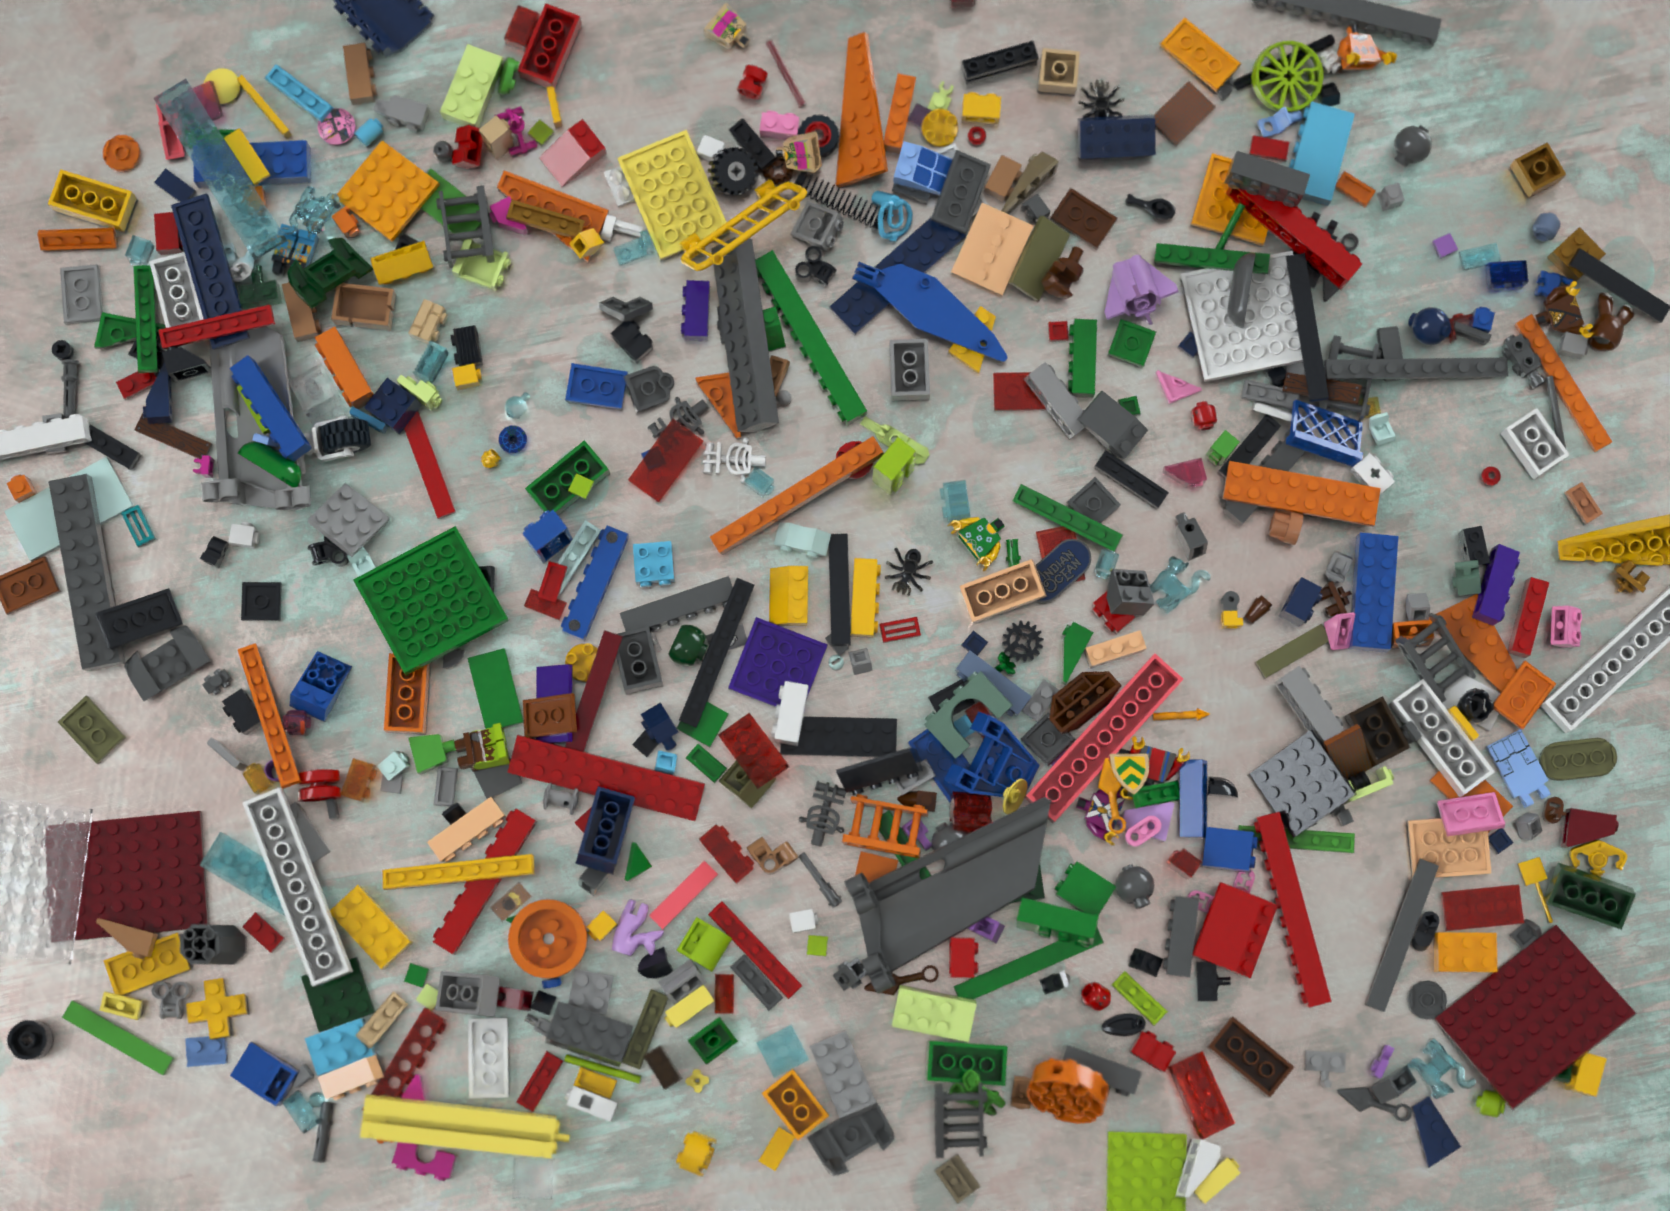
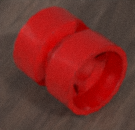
M746 65L742 74L744 79L740 80L737 92L750 99H759L763 90L761 85L765 84L768 73L760 67Z

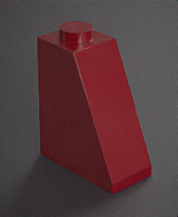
M1574 808L1566 809L1561 848L1615 835L1619 826V821L1616 820L1617 815Z

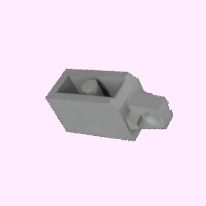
M396 95L391 97L389 101L376 99L373 108L374 112L385 116L387 121H389L388 123L394 126L404 125L411 131H423L430 111L427 104Z

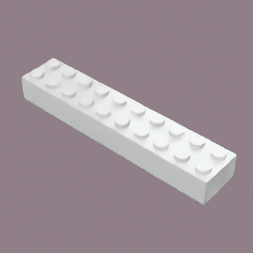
M1670 586L1543 701L1540 707L1565 733L1572 731L1670 641Z
M277 788L242 802L312 986L317 987L353 972L284 790Z

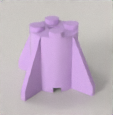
M1134 255L1130 259L1116 262L1113 265L1112 279L1105 307L1106 318L1109 320L1124 313L1131 316V313L1135 314L1136 317L1146 316L1149 325L1153 323L1149 314L1156 310L1155 306L1158 303L1160 305L1161 299L1179 292L1177 285L1145 259H1142L1141 255Z

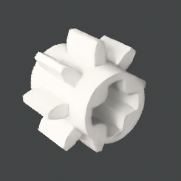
M1325 50L1319 56L1324 73L1328 74L1331 71L1334 74L1340 68L1341 64L1339 62L1341 58L1335 51L1331 50L1328 53Z

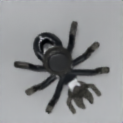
M1097 79L1094 85L1095 89L1091 82V91L1097 97L1091 96L1086 89L1081 88V91L1087 98L1095 100L1092 103L1078 101V104L1084 107L1094 106L1082 118L1091 117L1094 112V117H1110V114L1113 116L1123 115L1109 108V105L1116 106L1120 102H1124V98L1118 99L1115 102L1109 101V98L1113 97L1117 90L1120 89L1119 85L1109 95L1104 96L1105 92L1109 89V81L1106 82L1105 88L1104 81L1101 79V84H1099Z
M894 548L902 567L888 561L886 565L900 570L902 573L887 575L885 579H894L902 576V579L895 582L892 590H894L895 586L898 585L896 591L899 593L902 589V595L907 592L908 588L907 596H910L911 587L909 586V579L922 592V587L917 584L912 575L930 580V576L918 574L916 571L933 564V560L918 566L921 554L917 549H910L906 553L904 561L898 548Z

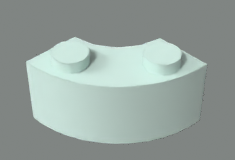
M779 523L774 545L780 546V550L791 553L793 550L806 553V556L817 559L818 556H826L831 534L817 528L803 527L793 523Z

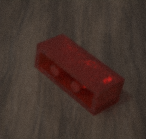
M716 824L700 837L699 841L731 879L738 884L754 870L752 865L755 863L748 855L744 857L741 854L740 850L742 848L735 840L733 842L730 841L727 837L729 832L724 826L719 827Z

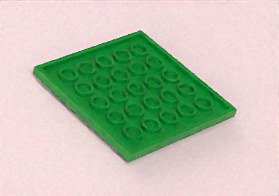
M456 526L353 579L405 676L509 621Z

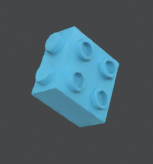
M671 541L633 544L636 585L651 587L652 584L659 583V586L671 585V582H675Z

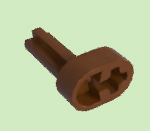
M1551 797L1545 801L1542 817L1546 823H1557L1561 817L1566 815V812L1563 811L1564 803L1560 798ZM1550 803H1556L1558 807H1552Z

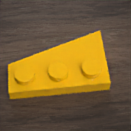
M980 306L974 315L992 332L996 316ZM953 343L948 353L979 374L984 355ZM980 343L982 347H986L985 343Z

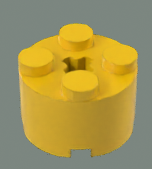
M693 1131L691 1134L687 1133L683 1144H685L684 1150L679 1152L676 1159L679 1168L702 1177L704 1173H701L703 1168L707 1170L715 1148H712V1143L716 1144L717 1140Z

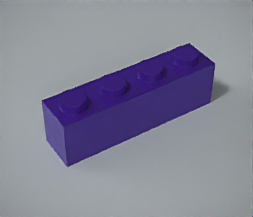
M1501 544L1491 548L1489 555L1490 563L1485 569L1481 583V593L1478 594L1472 618L1492 626L1503 620L1505 616L1504 607L1510 598L1509 589L1515 581V576L1513 575L1520 563V559H1518L1519 551Z

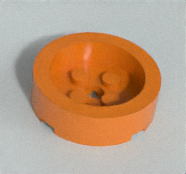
M551 899L535 901L521 909L511 923L508 934L510 953L517 965L530 975L539 978L562 976L573 970L581 962L588 945L587 927L581 915L572 906ZM546 933L553 934L554 942L552 944H546L543 941Z

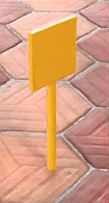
M1540 857L1519 863L1518 866L1525 885L1535 883L1549 923H1552L1551 914L1539 885V881L1548 879Z

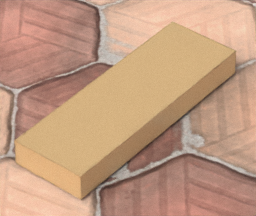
M393 991L355 1036L370 1049L408 1004Z

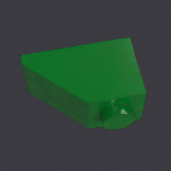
M776 306L764 309L763 317L768 351L771 352L785 348L786 344Z

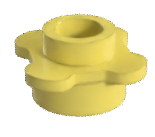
M699 1069L693 1070L691 1077L686 1079V1084L692 1086L696 1093L701 1092L702 1087L709 1083V1078L702 1075Z

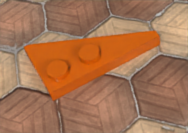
M729 372L695 377L696 383L736 439L741 438V432L737 431Z

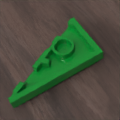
M102 312L94 345L95 349L136 340V319ZM156 323L157 333H159L160 329L166 328L165 324Z

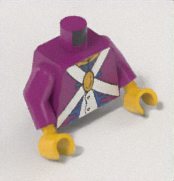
M1120 788L1116 793L1119 814L1124 800L1133 799L1127 796L1129 791L1125 788ZM1100 789L1092 794L1090 800L1079 797L1076 808L1086 811L1083 820L1086 821L1087 828L1095 837L1107 841L1111 846H1114L1115 844L1111 839L1119 837L1108 828V821L1112 818L1108 794ZM1118 819L1112 821L1111 826L1113 829L1115 828Z

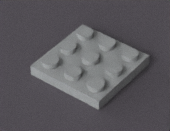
M346 483L308 518V523L351 557L389 522L387 515Z

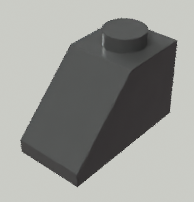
M1406 1065L1381 1079L1371 1088L1379 1102L1383 1104L1399 1097L1416 1084L1417 1081Z

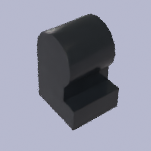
M213 536L205 552L202 553L200 560L219 568L229 543Z

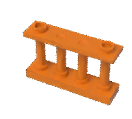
M857 794L856 797L851 796V802L857 805L852 830L849 832V835L843 834L842 842L844 845L920 858L921 849L916 844L921 816L928 817L929 814L924 806L913 805V807L876 801ZM864 806L875 807L871 833L868 835V838L860 837L859 834ZM883 809L894 811L890 837L887 839V842L879 840L878 837ZM902 813L913 814L909 840L906 842V845L898 844L897 841Z

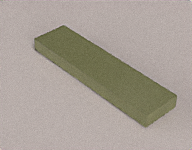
M1320 624L1256 661L1255 663L1264 678L1271 676L1328 643L1326 630Z
M650 990L622 1063L639 1070L641 1069L645 1059L643 1056L647 1054L668 1001V997L665 994Z

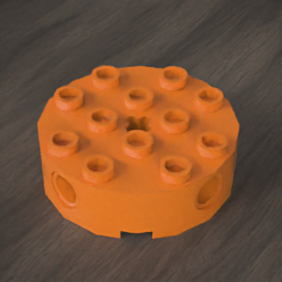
M1050 1058L1048 1061L1036 1065L1027 1089L1028 1100L1036 1109L1043 1113L1045 1111L1052 1113L1054 1118L1060 1121L1076 1124L1091 1123L1096 1121L1097 1117L1102 1116L1109 1095L1108 1084L1102 1078L1101 1073L1079 1065L1071 1059L1062 1061Z

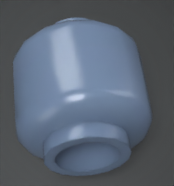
M1542 213L1536 219L1532 230L1537 239L1541 241L1552 240L1559 231L1561 223L1554 213Z

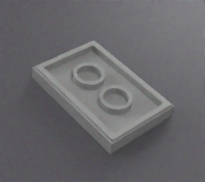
M99 265L60 268L64 324L100 321L103 310Z

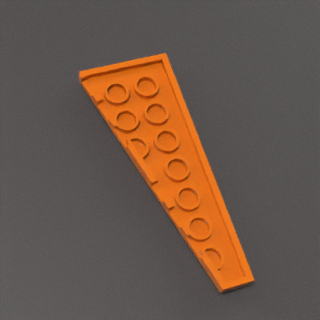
M865 32L848 38L836 186L840 188L888 172L869 38Z

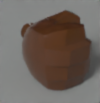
M1072 247L1068 258H1059L1052 264L1041 280L1045 291L1065 300L1072 297L1073 294L1069 290L1071 284L1078 281L1083 274V267L1078 263L1084 253L1081 248Z

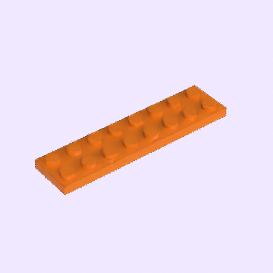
M1229 461L1222 499L1374 527L1381 488Z

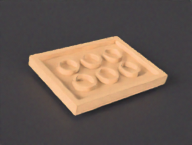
M982 203L951 272L1003 295L1034 225Z
M1442 818L1408 821L1412 877L1419 859L1439 866L1435 877L1491 874L1488 830L1447 837Z

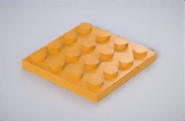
M382 140L334 198L342 205H347L350 211L393 242L440 184Z
M1211 154L1191 225L1223 234L1238 206L1235 201L1226 195L1229 186L1224 183L1232 159ZM1243 210L1230 237L1263 246L1268 229L1247 211Z

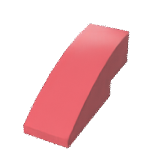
M177 100L156 103L159 118L158 124L166 160L185 157Z

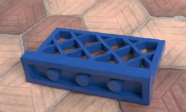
M1295 400L1293 401L1290 435L1286 437V444L1353 467L1363 459V452H1360L1363 422ZM1299 407L1303 408L1307 413L1305 417H1302L1299 413ZM1314 414H1320L1324 421L1319 423ZM1308 417L1315 425L1311 429L1305 422V419ZM1331 419L1337 420L1341 427L1336 429ZM1299 422L1306 432L1296 430ZM1324 423H1326L1332 431L1329 434H1327L1321 426ZM1350 424L1356 427V433L1354 435L1352 434L1347 425ZM1317 428L1322 438L1316 437L1312 430ZM1342 428L1348 436L1345 440L1338 432ZM1334 434L1339 443H1333L1329 436ZM1348 440H1351L1355 446L1354 449L1348 447L1346 444Z

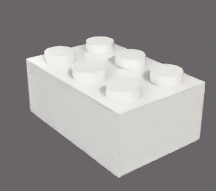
M1537 408L1501 432V435L1533 480L1570 455Z
M785 681V685L780 686L779 699L782 700L781 705L777 704L775 718H778L777 724L773 723L771 733L775 742L798 746L808 685Z

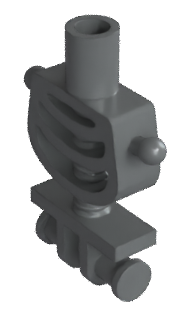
M676 397L674 401L677 405L671 408L669 414L672 424L667 427L659 417L657 421L662 426L660 430L655 422L647 427L653 433V438L658 437L659 441L657 443L662 445L665 452L673 447L667 441L669 438H671L675 445L679 444L672 434L676 430L685 436H691L696 431L700 435L704 434V430L699 428L702 425V421L698 416L708 410L709 407L703 399L691 407L687 401L680 402V398ZM681 408H683L685 413L683 416L680 414ZM675 411H677V415L679 417V419L676 421H674L673 414ZM691 421L694 426L689 425L687 422ZM682 425H684L686 428H688V429H690V430H689V431H685V430H682L680 427H682ZM666 432L667 435L662 437L661 434Z
M817 780L815 790L824 791V794L813 793V797L824 800L823 805L811 807L808 810L807 818L801 816L799 817V822H807L806 827L814 830L810 844L822 847L825 833L833 835L835 830L839 831V833L844 832V828L838 826L840 821L839 814L830 807L831 803L843 805L844 801L836 799L835 795L845 798L846 791L843 788H839L836 784L833 788L829 787V782L825 784ZM827 791L833 792L832 797L826 796ZM816 809L822 810L820 814L811 815L812 811ZM829 811L836 816V821L828 816ZM812 818H820L818 819L819 821H810ZM826 820L830 821L834 826L831 827L826 824Z

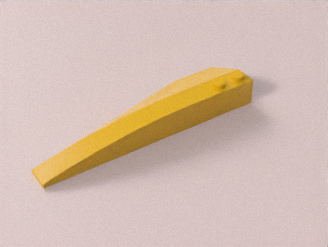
M1670 514L1612 526L1557 541L1559 559L1571 561L1593 560L1594 562L1610 561L1613 563H1622L1628 559L1633 564L1670 565Z

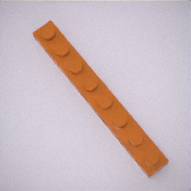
M1530 314L1515 323L1514 325L1518 332L1530 342V348L1533 353L1539 356L1541 360L1540 367L1547 377L1553 376L1557 394L1594 453L1612 443L1609 435L1534 316Z
M254 643L237 649L280 785L284 789L301 783L257 644Z

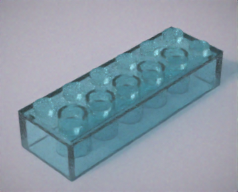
M220 832L200 866L285 916L263 856L229 835Z

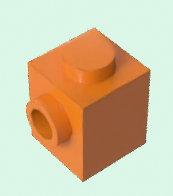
M16 475L11 478L10 482L6 483L14 500L18 503L37 494L31 480L25 475Z

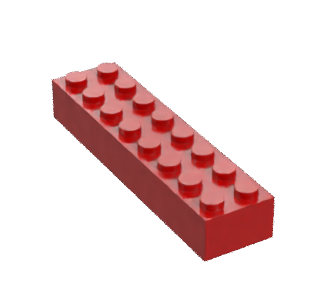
M1228 188L1227 196L1237 204L1245 205V211L1297 254L1305 253L1306 262L1340 290L1343 289L1362 266L1358 256L1350 254L1345 250L1346 247L1341 242L1333 240L1328 231L1321 230L1312 218H1307L1303 215L1298 206L1288 207L1283 202L1277 200L1270 201L1265 199V196L1259 194L1251 195L1246 190L1240 188Z

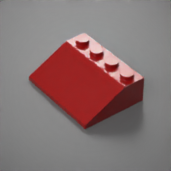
M1219 882L1192 955L1237 975L1251 978L1278 905Z

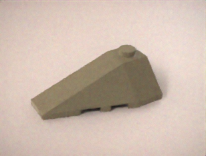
M1043 151L1038 155L1035 153L1031 156L1027 167L1001 211L1010 214L1056 173L1059 161Z

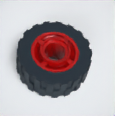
M815 114L807 117L805 121L803 120L798 128V135L811 132L822 133L823 138L818 140L820 157H827L828 154H832L839 142V132L835 122L822 114Z

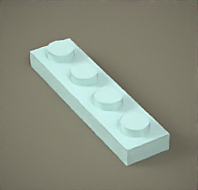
M586 520L557 563L568 567L559 595H561L601 532L599 528Z

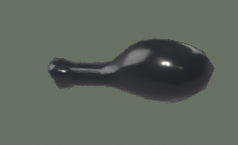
M1128 194L1125 201L1128 205H1136L1146 209L1150 215L1159 220L1171 219L1176 214L1174 205L1165 199L1159 198L1145 201L1134 197L1132 194Z

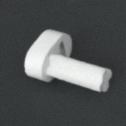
M607 214L601 239L610 242L613 230L641 237L643 227L617 220L616 216Z
M250 245L244 257L239 258L232 265L230 271L234 281L241 282L251 274L254 268L253 262L259 253L257 251L259 249L258 246L253 247Z

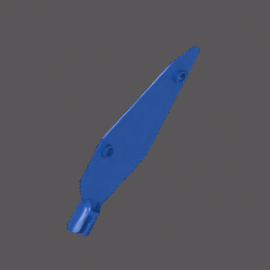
M858 262L852 279L875 288L915 328L1001 362L1007 360V354L995 335L937 278L903 264L880 270ZM980 343H985L986 347H982Z

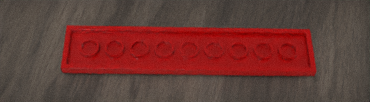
M521 735L516 737L507 772L572 790L577 788L578 791L591 795L596 794L597 787H602L635 797L634 806L696 821L705 786L703 782Z

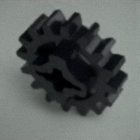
M1021 620L1018 626L1012 623L1013 629L1006 628L1008 634H1003L1002 637L1006 641L1002 642V645L1007 646L1004 652L1011 653L1009 655L1010 659L1015 656L1016 662L1022 658L1023 662L1026 663L1028 657L1032 661L1034 660L1033 654L1037 656L1040 654L1037 649L1043 648L1039 642H1042L1044 638L1039 637L1042 633L1041 630L1035 631L1037 625L1030 627V621L1023 625ZM1021 629L1028 630V631H1030L1031 633H1029V634L1024 633V632H1022ZM1014 633L1015 641L1010 644V637ZM1020 638L1027 640L1026 646L1018 643ZM1035 640V647L1032 650L1030 644ZM1015 650H1021L1024 654H1019Z

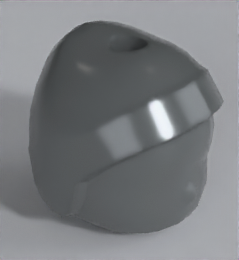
M439 141L434 146L433 154L440 161H448L453 157L454 150L448 142Z

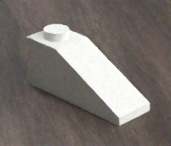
M1202 1139L1191 1140L1175 1196L1188 1198L1219 1161L1220 1146Z

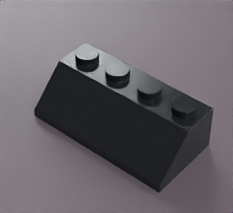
M906 748L837 769L836 773L846 793L857 795L864 793L863 789L870 787L871 790L881 788L882 783L889 782V785L898 783L900 778L905 776L908 779L918 777V773L922 772L923 769L917 749Z

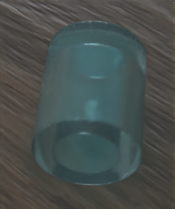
M1101 549L1094 572L1097 573L1096 576L1102 579L1110 577L1111 570L1115 569L1120 555L1107 549Z

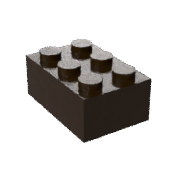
M1383 696L1345 716L1350 727L1356 724L1360 726L1372 767L1410 748Z

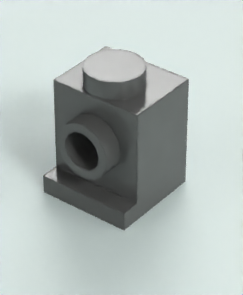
M1038 193L1024 202L1021 207L1023 212L1027 210L1026 214L1032 222L1035 221L1037 223L1039 216L1049 219L1051 211Z

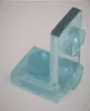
M647 230L640 232V238L613 248L619 265L655 253Z

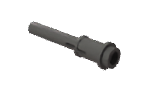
M805 852L800 854L798 857L821 887L819 890L828 900V905L833 908L842 902L840 899L841 895L838 896L830 883H826Z

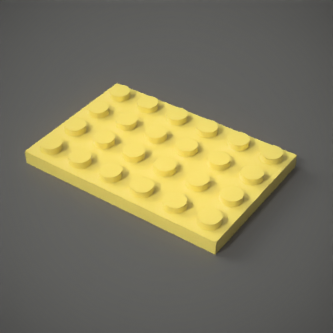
M687 130L617 158L661 261L683 252L679 243L691 234L696 233L700 240H703L726 223Z

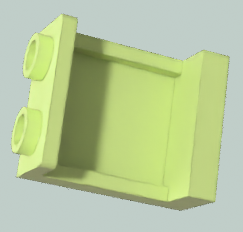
M466 239L460 250L481 248V245L475 243L473 239ZM493 249L495 262L487 263L486 257H482V255L457 258L452 273L456 277L496 291L498 286L501 287L503 284L504 276L502 275L505 269L508 270L511 259H509L508 252L504 251L502 253Z
M1386 766L1375 770L1379 782L1355 791L1357 795L1344 804L1394 784L1392 781L1394 780L1392 771L1387 769Z

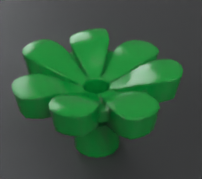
M1001 652L998 656L1000 664L995 669L998 672L1005 670L1008 674H1015L1016 672L1013 669L1016 667L1015 663L1009 662V656L1005 652Z

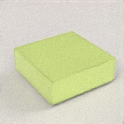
M427 983L416 1000L433 1011L437 1002L438 990Z

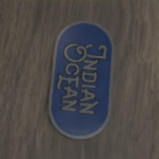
M1077 539L1064 540L1036 564L1047 597L1036 602L1048 603L1054 601L1089 569L1091 552L1084 542Z

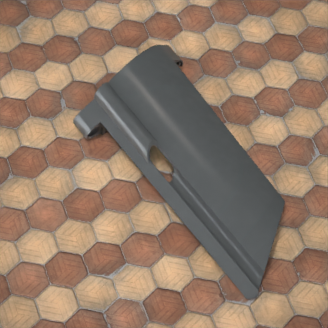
M1043 797L871 882L867 881L863 873L844 881L848 892L853 898L863 931L868 957L862 960V964L877 994L896 985L891 973L894 970L1035 889L1051 804L1050 799ZM941 858L945 860V867L942 871L924 880L920 878L921 868Z

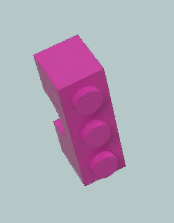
M397 1143L392 1163L397 1164L396 1168L405 1171L408 1168L415 1169L416 1174L426 1176L427 1173L433 1174L434 1179L441 1181L452 1177L457 1154L436 1150L434 1159L426 1163L420 1160L418 1156L420 1144Z

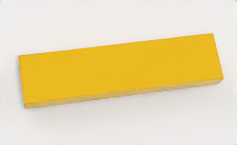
M240 75L237 78L240 86L284 138H290L292 136L290 130L245 77Z

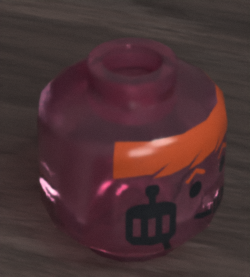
M289 710L286 715H283L284 730H286L288 735H304L307 732V728H311V717H307V713L304 710Z

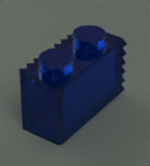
M1526 260L1488 262L1485 266L1487 288H1493L1494 291L1504 290V287H1512L1513 290L1522 289L1529 281Z

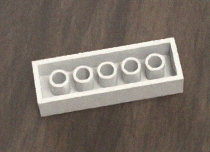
M1424 679L1420 680L1389 704L1403 724L1409 721L1414 723L1422 734V737L1417 740L1418 744L1459 797L1466 794L1495 772Z

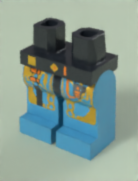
M281 224L278 242L271 258L273 274L283 276L285 268L289 269L295 260L300 263L303 269L310 265L319 241L317 234L302 229L299 231L298 228Z

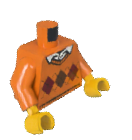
M1357 26L1348 27L1346 29L1348 36L1339 42L1337 55L1341 58L1343 70H1371L1381 61L1385 65H1389L1390 63H1395L1397 54L1389 51L1386 53L1378 49L1371 35L1359 34Z

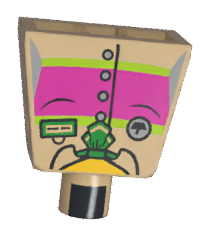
M727 3L722 6L704 28L705 37L728 49H731L736 43L745 48L751 40L744 35L747 30L746 23Z
M817 132L789 137L783 142V147L776 148V157L785 158L786 167L789 169L816 172L822 166Z

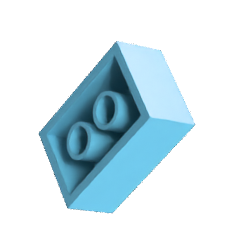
M364 1018L305 1038L317 1076L376 1055L374 1046L369 1049L355 1036L366 1023Z

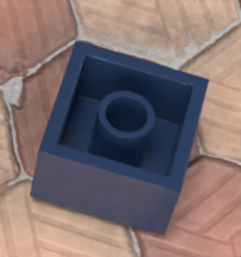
M386 378L364 408L370 415L385 423L387 427L397 434H400L422 404L412 394L389 378Z
M1301 577L1294 584L1279 617L1297 626L1303 623L1306 624L1314 613L1311 610L1312 607L1319 603L1323 595L1320 593L1322 587Z

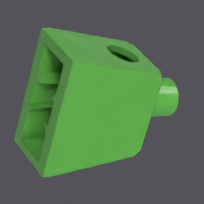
M440 734L408 738L419 775L447 763L446 753L456 751L454 739L443 742Z

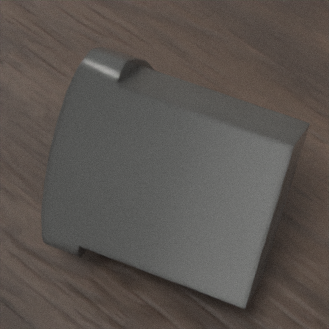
M1525 919L1523 924L1509 934V936L1520 950H1524L1536 939H1539L1542 936V932L1536 923Z

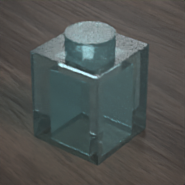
M133 235L125 257L134 266L147 265L154 249V244L147 239Z
M755 467L744 481L747 487L762 498L766 494L769 496L775 488L773 485L774 479L758 467Z

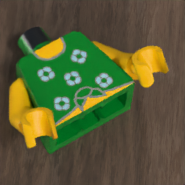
M979 517L964 518L950 522L947 527L952 526L954 528L951 534L957 532L958 538L978 561L976 565L983 564V571H986L998 556L1001 547V537L997 532L1005 527L1003 522L997 518L992 523H989L986 518L980 519Z

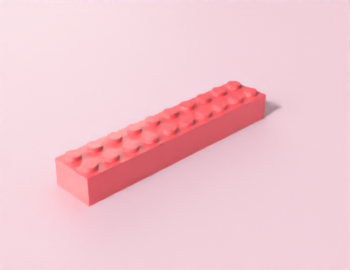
M1154 653L1025 796V799L1030 803L1043 797L1050 799L1048 819L1054 823L1103 768L1105 758L1110 760V754L1118 753L1182 682L1183 678Z

